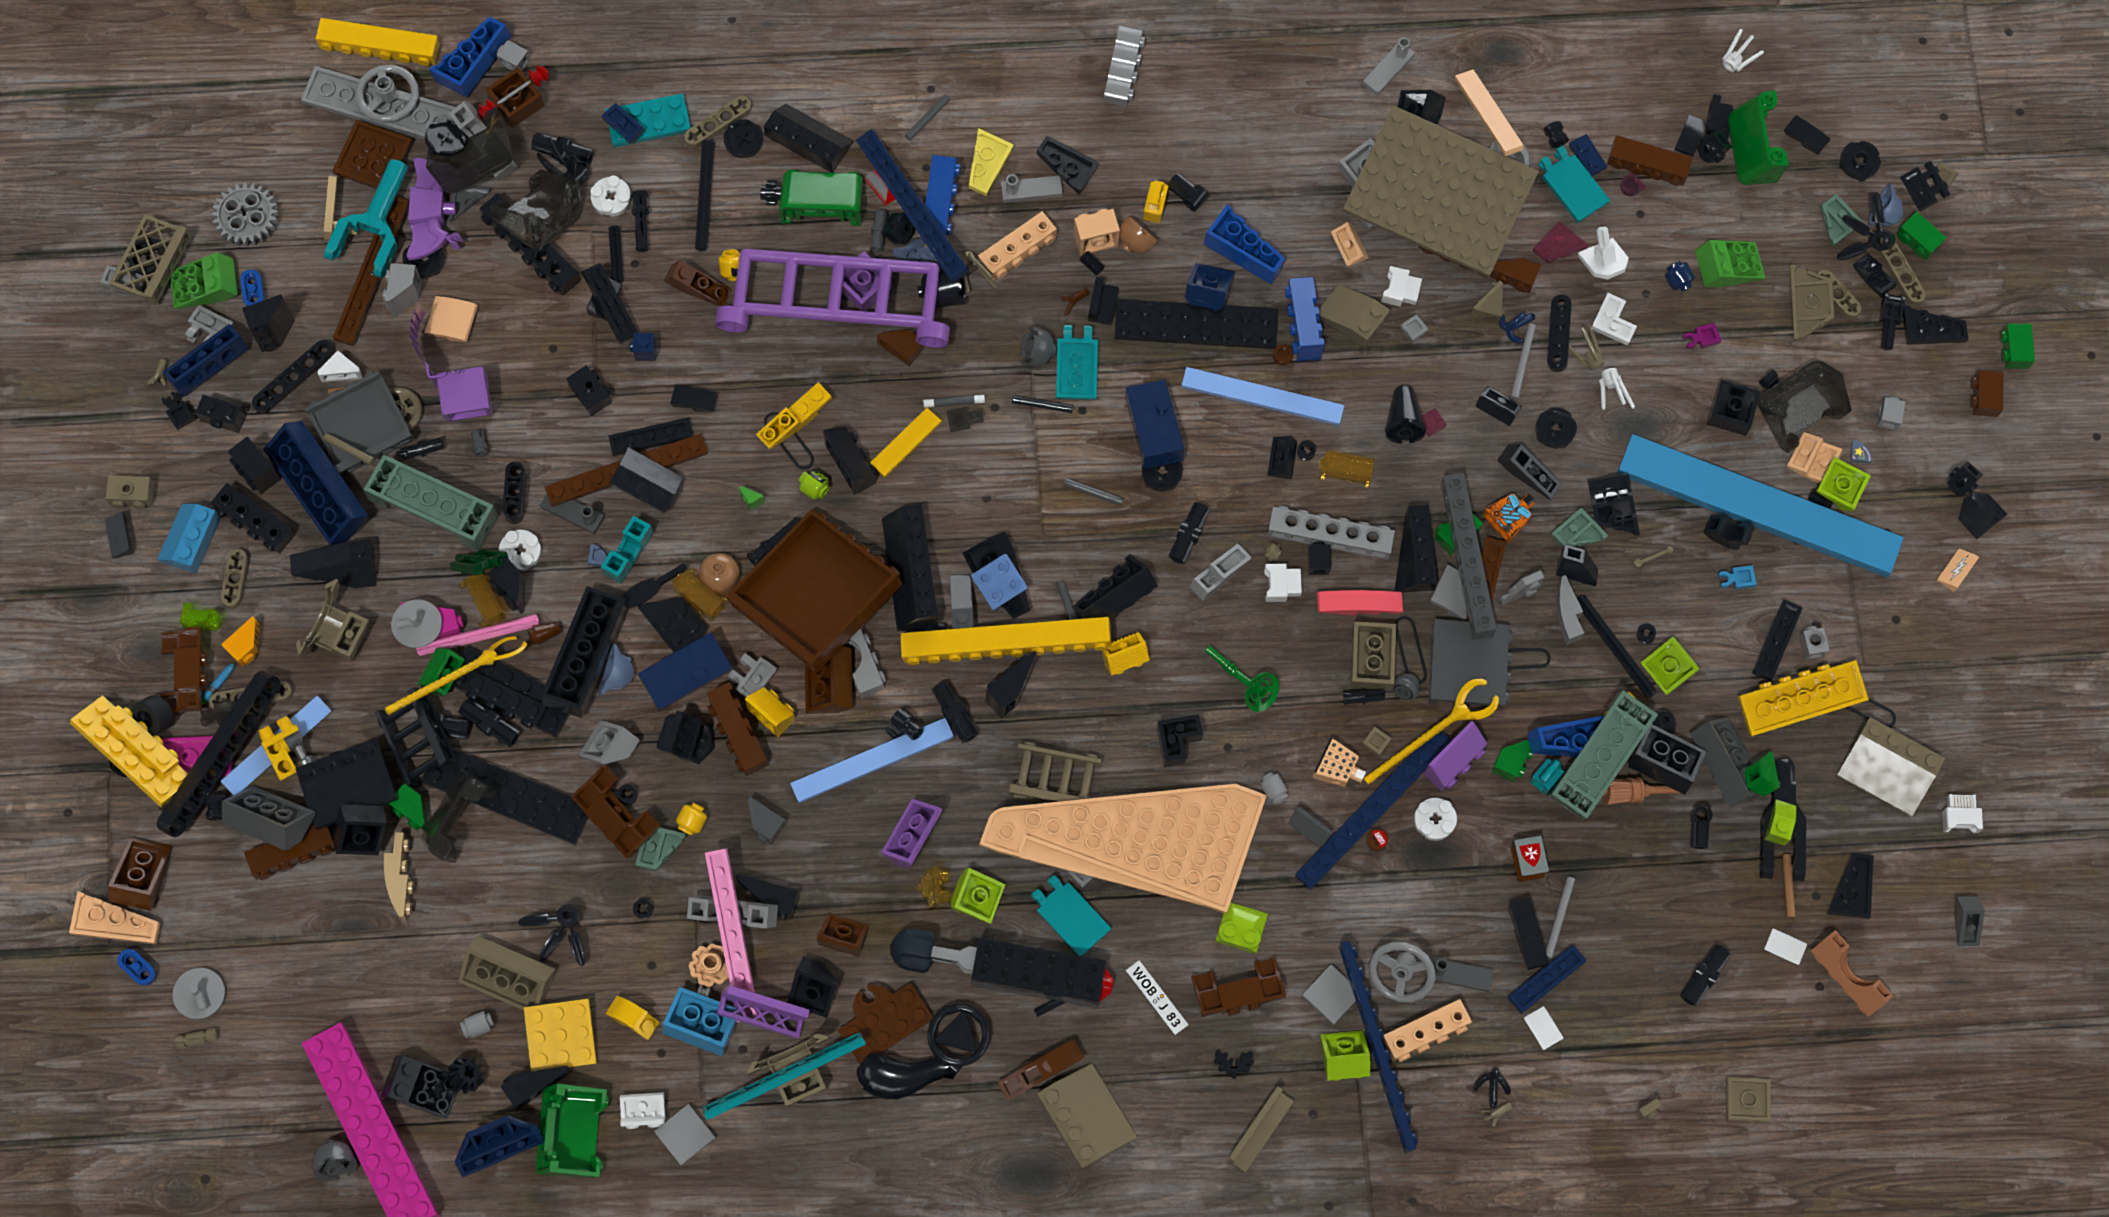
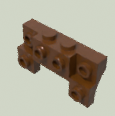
M187 627L179 631L161 633V654H174V689L176 691L160 693V697L168 703L173 715L190 711H202V693H204V686H207V674L204 673V666L208 664L207 654L203 651L202 628Z
M603 765L586 783L577 789L571 798L627 859L634 856L640 847L652 838L661 825L648 811L643 812L637 820L611 792V789L619 779L606 765Z
M1275 957L1253 963L1256 977L1220 984L1217 987L1212 971L1206 974L1191 976L1201 1017L1218 1013H1227L1228 1016L1239 1014L1240 1010L1248 1008L1249 1011L1261 1009V1005H1264V1003L1285 999L1286 993Z

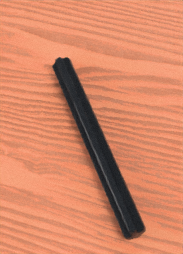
M710 139L702 141L695 238V249L700 252L706 251L714 151V142Z
M1579 596L1577 600L1585 617L1645 697L1651 698L1656 694L1655 688L1586 596Z

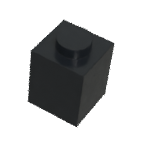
M1321 542L1309 545L1307 551L1308 575H1329L1331 569L1330 545H1325Z

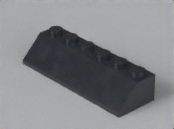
M922 504L902 506L882 518L888 567L893 566L900 573L899 578L902 582V585L892 595L897 632L939 626Z

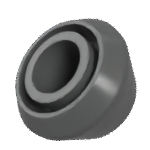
M1403 674L1394 680L1393 692L1402 700H1414L1419 694V681L1413 674Z

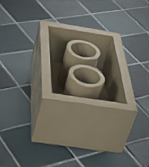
M1354 622L1351 642V689L1364 688L1370 690L1383 688L1384 691H1392L1395 678L1396 624Z

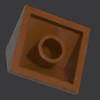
M828 913L817 936L818 945L859 957L869 925Z

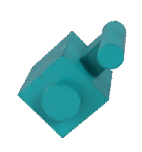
M1547 759L1529 782L1546 795L1564 773L1561 763L1556 759L1552 761Z

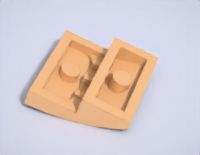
M436 296L424 333L433 337H446L449 341L467 342L478 305L464 300Z
M1803 432L1787 467L1799 475L1820 484L1833 457L1840 459L1843 450L1842 448L1824 443L1823 438Z

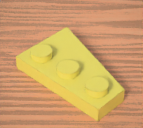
M978 128L969 189L987 197L1011 154L1014 144Z

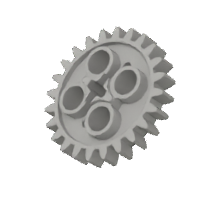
M246 183L243 184V188L236 184L235 190L228 187L229 193L222 192L223 199L217 198L216 201L219 205L213 206L214 211H216L212 213V217L215 219L212 221L214 226H216L215 229L218 233H221L220 235L223 239L227 238L230 244L235 240L237 246L240 245L241 241L245 247L248 245V241H251L253 245L256 244V239L263 242L262 236L269 237L268 230H275L272 224H278L275 218L279 216L276 210L278 206L274 203V197L270 196L268 190L264 191L262 186L256 189L254 183L251 184L250 188H248ZM257 201L254 205H249L250 202ZM231 207H237L235 210L229 211ZM261 218L260 222L254 223L256 219ZM242 224L240 228H234L236 225Z

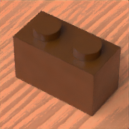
M1979 370L1972 377L1971 389H1973V396L1971 397L1970 406L1973 408V415L1998 417L2003 411L2004 372Z

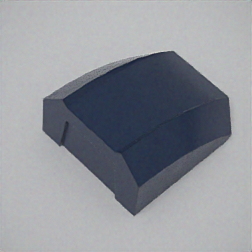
M1195 263L1186 286V300L1191 306L1197 305L1217 311L1224 307L1235 272Z

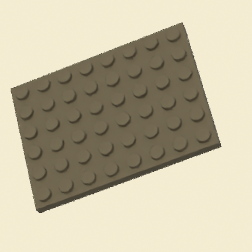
M1393 105L1342 211L1489 277L1539 171Z

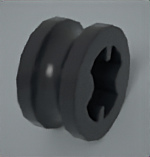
M1308 440L1302 441L1298 445V457L1303 461L1313 459L1316 452L1314 443ZM1304 447H1308V450H1312V452L1310 451L1306 455L1305 451H1301V449L1304 450Z
M1650 624L1641 625L1637 631V639L1643 644H1650L1654 641L1656 629ZM1649 630V634H1652V636L1649 635L1648 638H1644V634H1641V632Z
M626 784L619 788L617 795L622 804L632 805L635 803L637 792L632 785ZM624 791H626V792L632 791V792H633V793H631V796H632V797H631L630 799L627 798V797H626L625 799H623V798H622V797H624L623 792H624Z
M639 899L633 905V912L639 919H647L653 913V906L648 900ZM647 904V913L643 914L641 912V914H638L640 911L639 905L645 906Z

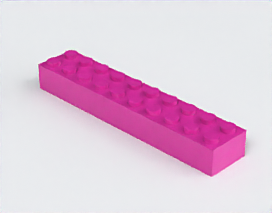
M340 1022L302 1042L301 1044L387 1217H440L346 1027Z

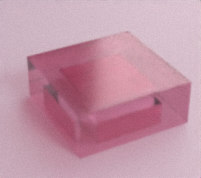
M1436 408L1422 416L1426 427L1425 433L1428 437L1444 429L1447 425Z

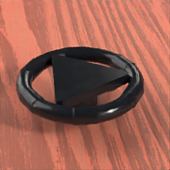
M964 1004L946 1006L937 1012L929 1023L927 1031L928 1045L933 1055L941 1062L955 1067L967 1066L979 1060L986 1052L990 1041L989 1025L985 1017L971 1006ZM963 1012L935 1040L938 1023L946 1015ZM967 1014L971 1015L980 1024L982 1029V1038L977 1051ZM937 1043L973 1052L974 1054L959 1059L951 1058L938 1048Z

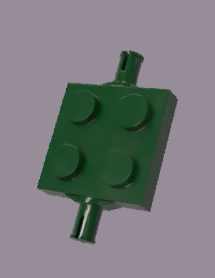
M487 549L471 554H457L455 561L450 563L452 571L461 572V574L472 573L473 575H480L485 573V569L502 566L503 559L505 557L508 558V554L505 551Z

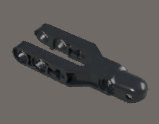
M1783 757L1775 762L1780 788L1771 792V807L1760 819L1759 874L1760 878L1772 879L1774 875V842L1764 838L1774 802L1779 800L1796 806V822L1791 836V845H1793L1791 865H1793V881L1804 882L1806 876V817L1796 804L1794 763L1789 758Z

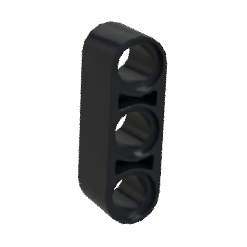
M516 461L509 463L505 469L503 513L510 524H518L523 520L527 476L523 465ZM514 471H521L518 476H511ZM513 490H519L516 496H511L510 493ZM511 510H518L517 514L508 515Z

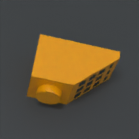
M253 616L221 644L241 667L245 664H250L255 659V655L258 654L260 625Z

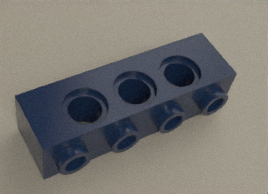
M228 324L163 371V374L171 386L183 397L248 350V347L237 331Z

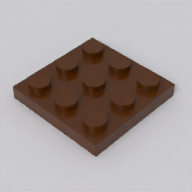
M356 120L332 170L333 174L377 189L389 161L394 159L404 162L413 141L411 138Z

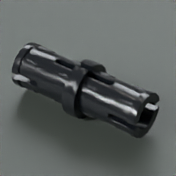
M440 437L425 442L421 440L417 444L400 448L403 460L420 455L424 457L427 453L444 450Z

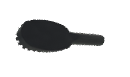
M682 563L656 580L647 579L628 589L622 598L626 599L628 608L639 606L651 599L658 592L660 586L687 571L688 568Z

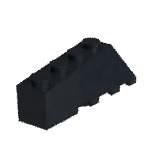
M1429 505L1408 506L1404 518L1394 592L1433 591L1436 589L1438 580Z
M1129 554L1124 558L1126 562L1121 567L1117 565L1112 570L1113 574L1108 579L1103 578L1098 582L1099 585L1096 590H1090L1072 607L1078 619L1109 617V620L1113 619L1126 608L1133 606L1140 598L1150 594L1158 586L1149 568Z

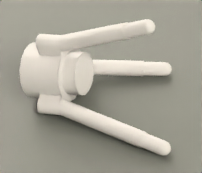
M1742 29L1738 31L1726 55L1722 58L1723 66L1730 72H1735V70L1739 72L1744 66L1764 54V51H1760L1742 63L1743 57L1741 53L1752 41L1753 35L1745 41L1737 52L1734 51L1732 53L1743 32Z
M1609 368L1602 371V379L1599 380L1602 410L1606 408L1605 386L1609 389L1616 388L1621 403L1623 405L1626 404L1625 396L1631 408L1634 409L1635 405L1622 382L1621 376L1618 375L1617 369Z

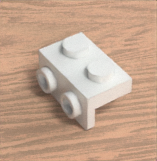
M664 1092L620 1095V1126H626L627 1129H635L639 1125H648V1127L654 1128L664 1124L666 1118Z

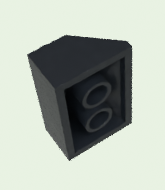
M282 294L242 308L249 330L262 352H270L282 346L295 322Z
M846 427L823 430L825 446L853 494L856 495L875 485L877 473L872 465L869 466L867 464V456L862 448L858 449L855 444L857 439L852 431L848 432Z
M628 447L608 484L657 511L665 513L683 477Z

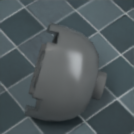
M1029 326L1030 332L1029 334H1024L1021 343L1020 356H1024V361H1021V364L1027 367H1040L1045 365L1051 357H1054L1056 346L1053 345V339L1045 329Z
M336 1140L324 1142L314 1152L312 1158L314 1176L317 1175L320 1181L340 1179L339 1174L347 1172L348 1176L358 1166L353 1149L348 1144Z

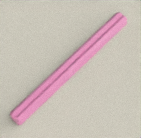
M531 615L435 639L425 647L416 648L419 656L434 653L436 647L450 649L530 629L534 625H539V619L537 615Z

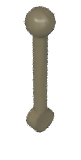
M1668 546L1666 550L1645 559H1636L1634 566L1640 568L1643 563L1665 554H1672L1674 550L1671 546Z

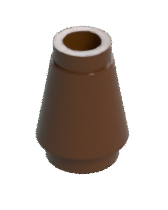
M557 622L534 625L531 629H528L533 645H541L561 633Z

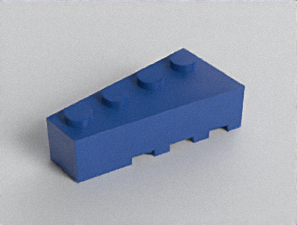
M932 155L925 207L947 237V235L951 234L952 223H949L950 215L953 216L955 204L952 203L953 196H956L957 184L955 182L956 176H959L960 164L957 163V158Z

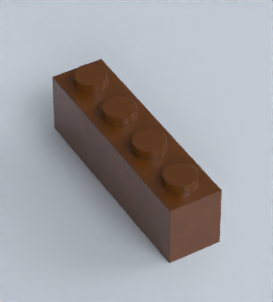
M1616 135L1612 143L1607 165H1611L1615 169L1631 171L1636 175H1646L1653 180L1667 181L1674 186H1684L1693 157Z
M311 825L307 829L302 841L288 850H282L274 845L265 843L245 851L244 854L252 876L256 880H265L270 878L275 872H286L292 869V866L298 863L306 864L311 862L312 858L316 856L329 855L335 847L330 826L316 830L315 826Z

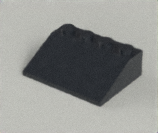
M377 738L295 768L308 809L315 811L313 823L316 830L336 823L341 804L383 806L398 800L384 753Z

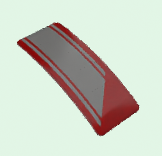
M876 170L863 178L884 205H888L895 200Z

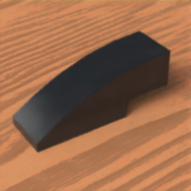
M1530 898L1509 903L1508 912L1515 928L1514 934L1527 970L1548 965L1542 935Z

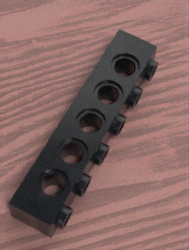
M498 193L479 208L482 215L480 217L487 226L491 225L495 229V234L500 239L504 238L507 240L509 248L514 253L518 251L522 255L521 259L527 266L532 265L538 277L542 280L545 278L549 282V287L555 293L559 292L564 296L581 281L579 273ZM500 217H506L504 221H497ZM519 230L518 234H511L512 231ZM526 244H533L530 248L524 247ZM540 257H546V260L538 261ZM555 270L560 271V273L557 275L551 274Z

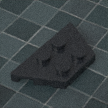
M683 596L638 606L640 612L673 653L704 637L708 631L707 626Z

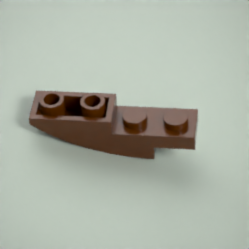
M1075 1039L997 1083L1007 1101H1010L1085 1057Z

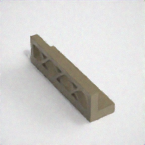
M1278 1086L1227 1160L1244 1173L1247 1172L1294 1103L1292 1099L1282 1093L1283 1089Z

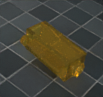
M1326 451L1325 456L1320 457L1318 469H1322L1321 479L1325 480V477L1362 483L1366 484L1365 487H1370L1375 459Z
M691 568L683 574H678L673 580L674 592L680 597L683 596L691 606L712 622L725 608L728 599L726 597L721 599L693 576L694 570Z
M484 574L471 575L463 579L459 587L460 589H468L483 618V621L478 623L480 628L502 623L506 617Z

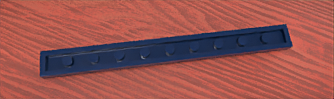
M872 129L867 131L856 142L953 283L969 272L968 268Z
M1441 731L1415 750L1297 872L1295 877L1311 891L1426 771L1431 761L1452 740Z
M1350 941L1341 943L1338 948L1404 1153L1416 1150V1145L1418 1144L1417 1137L1414 1132L1411 1133L1409 1127L1411 1119L1409 1113L1404 1111L1402 1105L1404 1097L1401 1090H1397L1395 1083L1397 1082V1075L1395 1070H1391L1389 1065L1391 1057L1388 1049H1384L1382 1043L1384 1035L1381 1028L1377 1027L1375 1021L1377 1020L1376 1010L1374 1007L1371 1008L1369 1003L1371 995L1368 987H1364L1362 981L1364 973L1361 966L1357 965L1355 959L1358 957L1354 945L1351 946Z

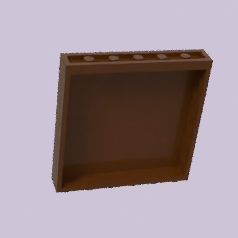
M811 509L726 595V598L733 608L817 673L898 590L902 582L897 569L893 566L890 568L886 566L885 561L880 556H873L865 545L862 544L860 546L857 544L856 539L851 534H844L840 526L836 523L831 524L828 522V518L823 513H817Z

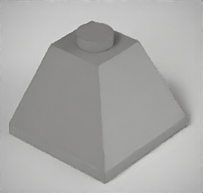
M600 720L579 753V756L600 764L611 763L629 758L636 750L640 740L624 727Z

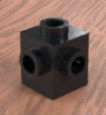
M1720 131L1704 136L1696 149L1699 151V156L1703 161L1719 163L1726 157L1725 153L1733 146Z
M904 212L891 213L886 219V224L881 234L893 244L905 245L912 237L915 227Z
M1967 461L1961 468L1956 467L1949 474L1951 479L1947 484L1953 493L1964 496L1967 492L1971 494L1979 486L1976 482L1983 474Z

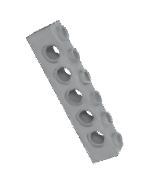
M1278 506L1273 507L1267 536L1309 545L1321 542L1325 545H1330V549L1389 560L1395 530H1390L1387 526L1374 527L1366 522L1354 523L1346 518L1333 519L1326 514L1313 515L1305 510L1292 511L1288 507ZM1286 521H1294L1296 525L1290 527L1286 524ZM1312 524L1316 527V530L1310 531L1306 528V525ZM1332 528L1336 531V534H1328L1326 530ZM1352 532L1357 537L1351 539L1347 536V533ZM1373 536L1377 542L1371 543L1367 540V537Z

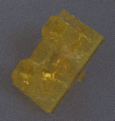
M932 866V869L926 870V876L921 877V884H917L915 889L916 891H922V898H928L929 908H936L941 904L951 901V892L949 890H941L940 884H947L949 882V871L939 870V866Z

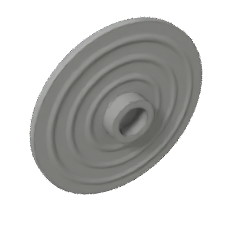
M419 599L410 600L399 606L395 611L391 621L393 635L402 645L410 648H421L431 644L438 637L442 628V618L440 612L432 603Z
M207 968L188 970L178 978L173 988L175 1007L181 1014L191 1019H203L213 1015L221 1007L225 997V986L222 979L217 973Z

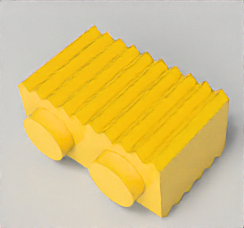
M1138 632L1124 639L1121 638L1116 642L1113 641L1112 647L1102 650L1105 667L1111 676L1122 674L1127 669L1140 667L1143 663L1150 661L1146 642Z

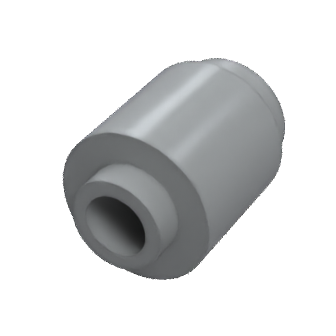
M1271 772L1261 778L1260 786L1269 801L1273 802L1274 805L1285 801L1289 797L1287 794L1288 790L1278 774Z
M484 1011L466 1017L464 1021L460 1022L466 1039L469 1037L475 1038L492 1031L490 1026L494 1025L490 1013L485 1014Z

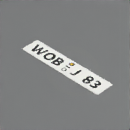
M1137 961L1126 970L1175 1035L1188 1026V1023L1140 961Z

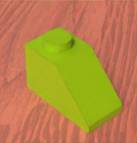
M1775 800L1765 840L1783 846L1791 840L1796 822L1795 805Z

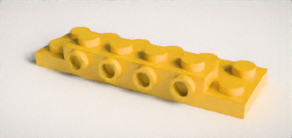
M1857 660L1830 667L1829 664L1818 666V671L1811 673L1810 670L1797 673V678L1791 679V676L1779 678V683L1772 685L1771 682L1760 684V689L1737 696L1749 736L1761 734L1869 700Z
M102 695L70 720V724L156 804L162 807L171 800L188 773L178 765L177 753L172 749L167 750L159 736H152L147 732L148 728L145 723L135 721L132 718V712L128 708L122 709L119 705L115 707Z

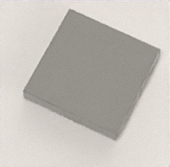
M1332 964L1302 994V997L1332 1025L1356 1002L1349 980Z
M689 1104L654 1131L681 1166L716 1139Z

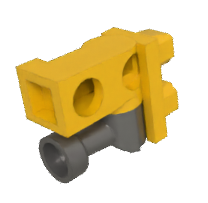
M287 716L276 721L281 730L276 735L273 734L269 725L258 730L262 740L260 743L280 781L296 773V767L288 755L289 752L294 751L299 758L297 762L298 767L315 761L312 755L307 756L302 744V735L296 724L293 725Z

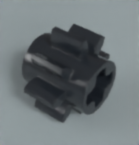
M767 180L766 185H761L760 199L765 200L766 205L775 206L776 201H780L782 186H777V181Z

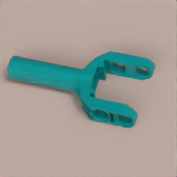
M394 159L389 161L367 212L352 214L338 220L324 252L325 259L334 261L339 257L351 229H354V232L357 233L360 229L379 235L380 241L383 242L374 261L373 275L379 278L385 276L397 249L396 241L386 222V218L408 171V167L403 162Z

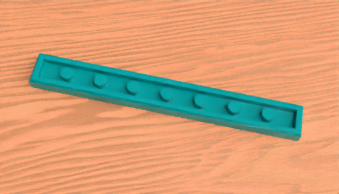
M858 1032L704 1106L702 1110L706 1120L866 1045L861 1033Z

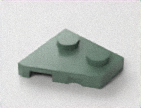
M1837 193L1820 207L1833 247L1855 231L1843 221L1842 217L1844 215H1849L1862 221Z
M1582 508L1551 534V537L1562 548H1564L1565 544L1580 547L1604 541L1609 536Z
M659 828L652 838L640 847L635 866L657 872L686 839V833Z

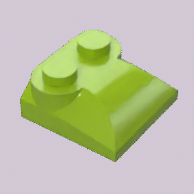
M1833 457L1816 492L1834 502L1840 510L1853 512L1871 475Z
M1675 637L1670 638L1641 662L1642 666L1666 695L1700 670L1696 662Z
M966 868L957 882L951 899V908L958 913H964L991 924L1006 884L973 869Z
M1230 902L1227 913L1223 914L1215 942L1256 954L1268 913Z

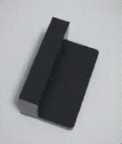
M1713 94L1709 103L1704 136L1712 132L1721 131L1728 140L1730 133L1728 117L1733 111V105L1720 103L1721 95Z
M1096 277L1088 321L1112 325L1119 288L1104 285V278Z

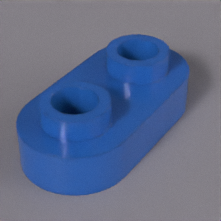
M252 269L244 271L240 277L245 305L249 306L265 300L260 274ZM251 280H255L253 284H249ZM254 298H258L256 302H252Z
M126 949L119 954L118 965L135 982L141 986H148L155 981V969L135 950ZM133 958V963L128 965V959ZM148 972L149 976L143 979V973Z

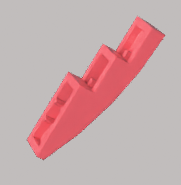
M1370 590L1317 592L1318 613L1355 616L1357 614L1378 615L1380 613L1401 614L1403 612L1402 592Z

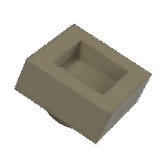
M1940 162L1938 166L1939 175L1950 188L1959 173Z
M1374 726L1362 745L1379 757L1392 738Z
M1656 1098L1639 1109L1636 1115L1640 1120L1644 1117L1649 1120L1659 1113L1657 1109L1662 1105Z

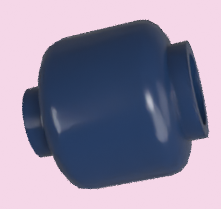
M1678 261L1666 268L1665 278L1672 290L1680 289L1683 292L1692 287L1691 282L1694 281L1695 275L1688 263Z

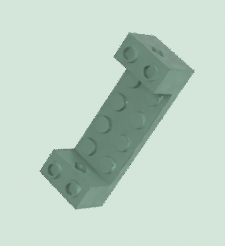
M384 454L364 488L369 501L386 509L391 504L456 534L460 543L477 551L480 550L498 517L494 505Z
M1624 690L1617 693L1606 709L1608 712L1565 775L1557 781L1548 794L1549 798L1581 820L1589 817L1658 716L1656 712Z

